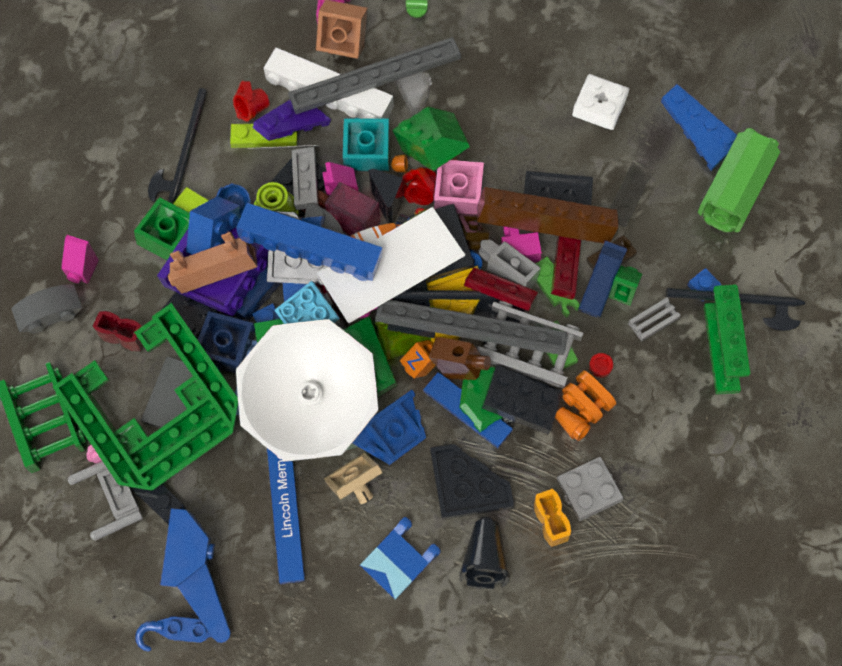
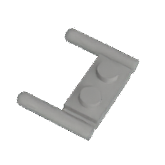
M102 461L68 477L69 484L74 485L97 474L116 521L92 531L90 537L94 541L143 519L131 488L118 485Z

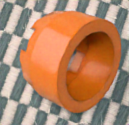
M397 155L392 159L391 167L395 172L407 173V155Z

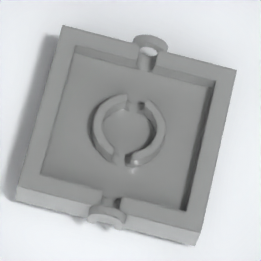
M601 457L557 476V481L565 494L564 500L567 505H571L579 522L623 501V496L615 484L616 481L613 480L612 474L609 473Z

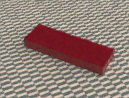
M558 236L551 287L552 295L571 300L576 296L581 240Z
M475 267L472 268L464 283L465 287L527 311L531 309L538 294L535 290Z

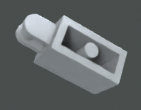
M490 239L482 240L479 256L488 262L487 271L530 289L534 286L539 276L540 267L505 241L499 246Z

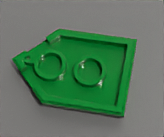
M495 367L481 370L476 380H463L459 408L465 415L467 414L479 432L484 431L489 425L503 418L500 415L482 409Z

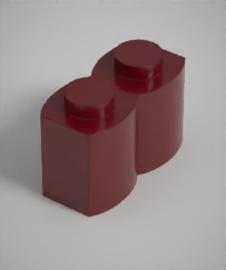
M99 311L92 326L102 340L111 344L120 343L125 349L130 351L142 350L143 344L134 333L142 327L138 322L132 319H120L112 312Z

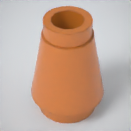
M564 407L557 411L555 419L571 439L575 438L577 441H580L587 435L590 430L587 420Z

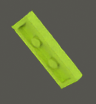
M231 124V148L297 146L298 131H294L290 136L268 141L253 129V124Z

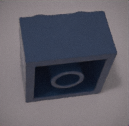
M208 311L198 341L218 369L236 373V369L246 357L252 340L255 339L256 332L252 322Z

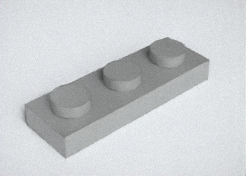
M314 147L292 150L296 210L306 209L307 203L319 206Z

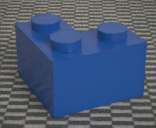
M217 196L192 209L189 217L186 252L193 255L224 244L221 235L237 227L240 220V205Z

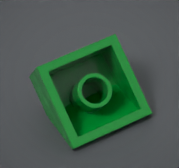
M159 197L134 230L136 244L168 260L170 253L174 251L189 227L190 213Z

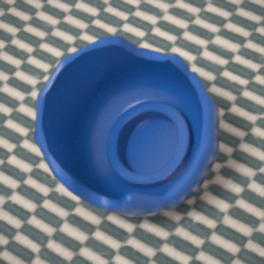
M231 183L218 190V197L240 205V216L246 203L251 204L250 194L243 186Z

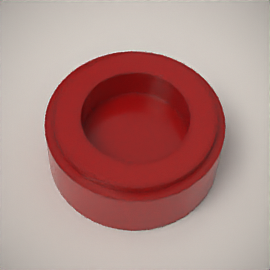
M605 353L595 354L589 363L590 372L599 378L608 376L613 369L612 358Z

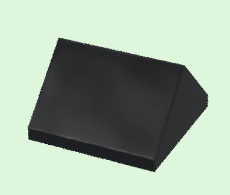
M372 168L368 170L371 193L387 224L394 223L404 200L403 178Z

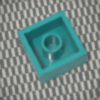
M344 119V166L351 167L354 171H368L372 168L379 171H389V119Z

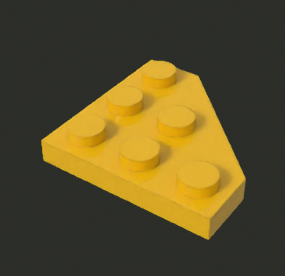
M472 268L427 283V289L473 290L464 286L465 279ZM429 300L430 307L473 315L480 301ZM435 332L434 338H430V341L434 344L436 336L460 340L461 337Z

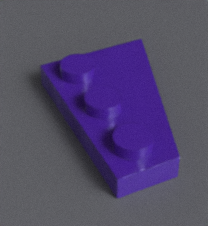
M288 100L254 121L253 129L270 141L290 136L294 131L302 129L304 131L312 130L317 125L322 127L329 126L331 119L318 108L295 114L291 101Z

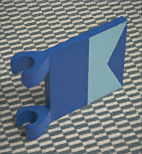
M404 517L360 564L395 600L441 552L436 544H432L422 556L401 537L412 527V523L407 517Z

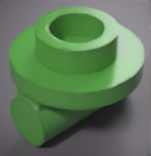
M406 0L407 13L415 18L424 16L428 10V0Z

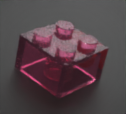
M341 182L338 183L325 202L326 211L338 221L342 230L348 233L349 236L379 226L381 223L379 203Z

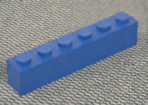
M246 203L236 227L238 237L246 243L253 244L255 242L263 245L264 248L270 251L279 250L285 252L291 258L298 259L300 257L308 260L309 263L315 266L324 265L330 267L336 273L343 274L345 272L351 274L360 281L369 280L373 282L382 258L383 247L250 203Z

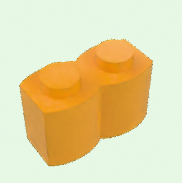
M553 489L536 494L534 511L538 520L543 524L542 530L545 540L551 547L567 542L571 534V527L567 517L561 512L562 504L560 497Z

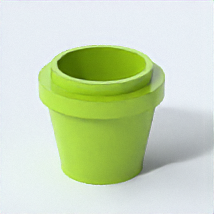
M270 182L260 187L254 205L271 211L295 212L299 216V210H296L294 205V196L287 192L283 185Z

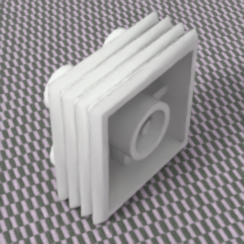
M589 74L575 103L572 115L613 130L627 99L629 88Z

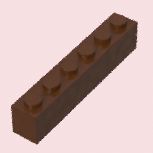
M484 187L477 204V222L573 239L603 244L605 241L611 243L619 228L618 214L615 209Z

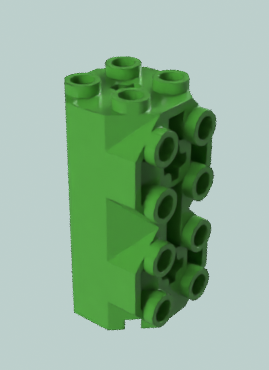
M751 128L738 133L698 210L700 216L703 213L704 221L708 225L723 232H740L781 152L777 148L779 146L777 140L767 138Z

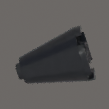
M482 517L475 522L461 566L460 581L462 582L464 579L467 581V586L478 589H494V585L500 583L501 587H504L509 583L510 575L500 525L491 517Z

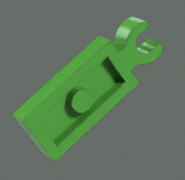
M546 257L536 263L541 268L536 283L552 305L555 307L560 304L562 306V314L565 317L570 315L567 309L568 306H573L578 311L580 305L577 300L551 294L554 265L550 259Z

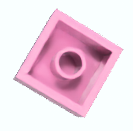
M450 160L437 169L434 209L454 204L457 214L477 215V204L482 191L484 163Z

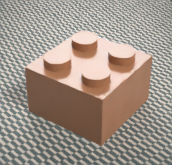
M325 0L318 12L316 50L358 59L365 43L368 8Z

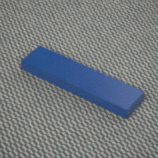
M439 372L423 389L425 394L497 449L513 431L509 425L500 419L489 425L484 431L479 432L472 420L459 408L461 389Z

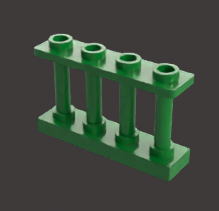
M714 286L715 303L705 304L704 314L715 395L737 394L741 391L739 377H748L750 375L738 286Z
M50 362L45 363L48 374L16 387L14 385L10 386L5 380L0 381V398L24 467L31 474L40 470L38 462L47 455L74 444L80 452L85 451L83 445L86 442L85 435L81 429H77L75 420L57 393L25 407L17 405L16 399L19 398V395L51 382L54 386L63 379L59 367L54 368ZM60 403L63 415L32 428L25 427L23 420L26 419V416ZM67 423L71 436L39 449L32 447L30 441L34 440L33 437Z

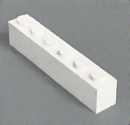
M275 48L264 66L266 79L273 85L286 87L289 91L341 75L278 48ZM373 88L328 103L326 106L334 110H341L352 118L387 119L394 107L392 95Z

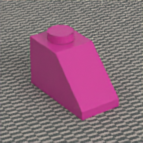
M67 235L64 243L61 268L67 276L66 278L71 282H84L88 284L99 259L88 241Z

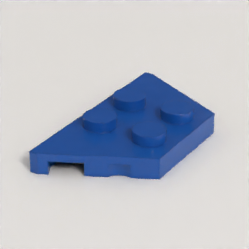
M410 390L373 416L352 444L391 465L422 442L426 435L424 427L420 422V412L415 409L413 402L415 397L414 391Z

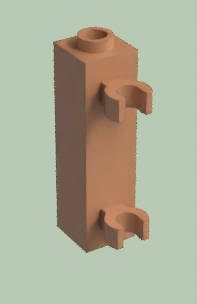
M228 232L221 235L225 243L185 258L179 250L170 253L174 262L170 263L169 282L183 294L256 268L257 254L253 244L246 243L240 238L235 239L233 234Z

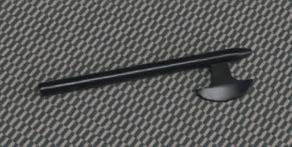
M199 88L173 181L163 179L164 169L158 170L150 180L148 196L153 202H155L157 195L161 192H170L169 202L172 204L178 198L207 90L204 88Z
M412 287L392 298L417 300H499L476 290H413Z
M666 289V297L715 301L713 291ZM739 293L740 303L775 305V316L773 318H763L764 323L768 327L786 331L795 329L800 325L801 321L793 320L789 317L788 306L805 305V301L793 297Z

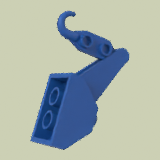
M171 509L161 585L178 587L199 619L173 616L159 621L143 623L137 629L135 635L136 643L142 650L151 651L152 649L143 642V635L147 631H156L170 640L197 643L205 641L208 637L223 643L230 637L231 631L207 564L208 559H213L215 544H211V537L190 511Z

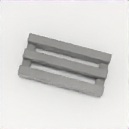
M665 298L630 319L628 324L642 342L678 320L681 315L678 312L676 313L675 307L670 305L668 298ZM661 308H666L663 311L651 317L650 319L636 326L638 322L657 312ZM670 313L671 316L669 318L660 322L659 324L647 330L646 332L641 333L642 329L646 328L650 324L654 323L655 321Z

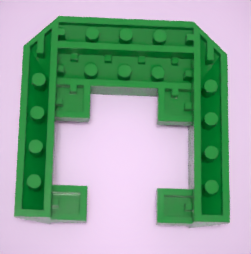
M172 303L153 315L151 321L134 332L149 353L168 340L193 376L174 389L187 410L148 437L135 418L118 430L115 429L92 395L93 392L110 381L99 363L95 360L76 374L71 373L52 386L117 484L121 486L153 491L234 432L239 405L238 397Z

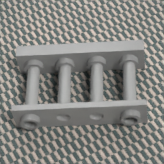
M500 301L499 304L493 302L492 311L498 313L496 317L498 320L505 321L506 317L509 316L520 320V324H532L537 327L567 332L564 356H557L554 368H551L550 371L541 368L540 362L544 353L534 350L532 359L528 360V363L519 360V347L511 346L509 353L506 352L503 355L496 352L497 349L495 347L497 343L487 342L483 347L477 346L479 353L489 356L492 365H499L521 375L563 389L568 377L563 376L564 372L562 371L573 340L581 341L583 333L579 331L580 328L570 324H566L565 327L513 309V305L504 301Z

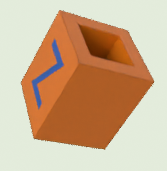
M430 340L416 342L400 360L405 367V371L414 379L427 376L436 366L429 358L433 347Z

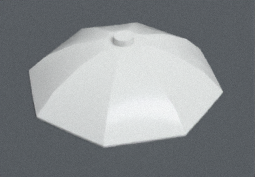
M329 319L272 326L236 369L240 425L283 461L342 455L378 411L373 354Z

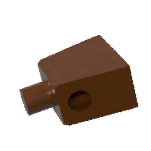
M437 336L429 355L431 361L447 379L476 380L479 377L480 371L488 370L491 365L490 357L481 355L473 344Z

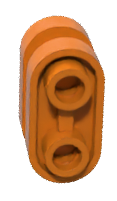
M583 370L576 377L577 386L569 383L562 389L564 394L562 398L569 406L574 405L580 411L579 415L587 420L588 423L596 424L603 417L600 409L603 408L606 411H610L616 405V401L590 373ZM584 392H586L595 402L593 403V402L584 394Z

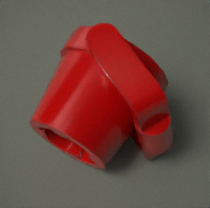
M241 81L233 98L237 118L250 121L269 107V99L265 91L261 88L252 90L250 81Z
M419 167L415 170L411 169L402 176L404 197L410 204L429 205L433 202L437 178L434 171Z

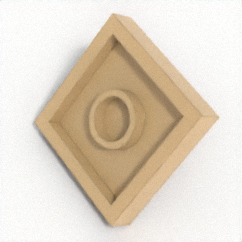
M363 453L325 477L324 480L340 499L354 491L359 503L364 504L367 502L364 495L369 500L373 498V494L366 483L380 475L382 471L377 463L367 454Z

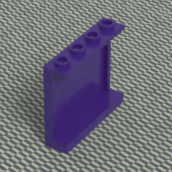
M236 227L228 231L233 234L235 239L240 238L238 237ZM188 229L173 251L179 250L184 258L192 255L186 252ZM254 242L253 246L257 254L256 268L185 292L182 295L233 317L236 311L242 307L247 293L254 288L259 274L265 270L269 250L264 248L263 245ZM170 256L157 277L164 287L181 294L175 286L173 287L168 279L170 263L174 262Z

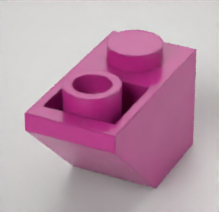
M331 162L325 163L327 172H322L326 195H331L333 198L340 191L341 194L338 202L359 198L354 169Z

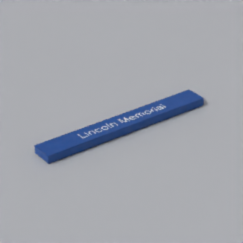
M267 448L279 583L303 582L305 577L293 461H283Z

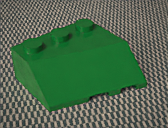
M426 107L410 119L403 120L392 130L402 152L432 171H435L470 147L454 113L432 107Z
M367 317L344 329L343 331L373 354L377 398L398 385L372 319Z

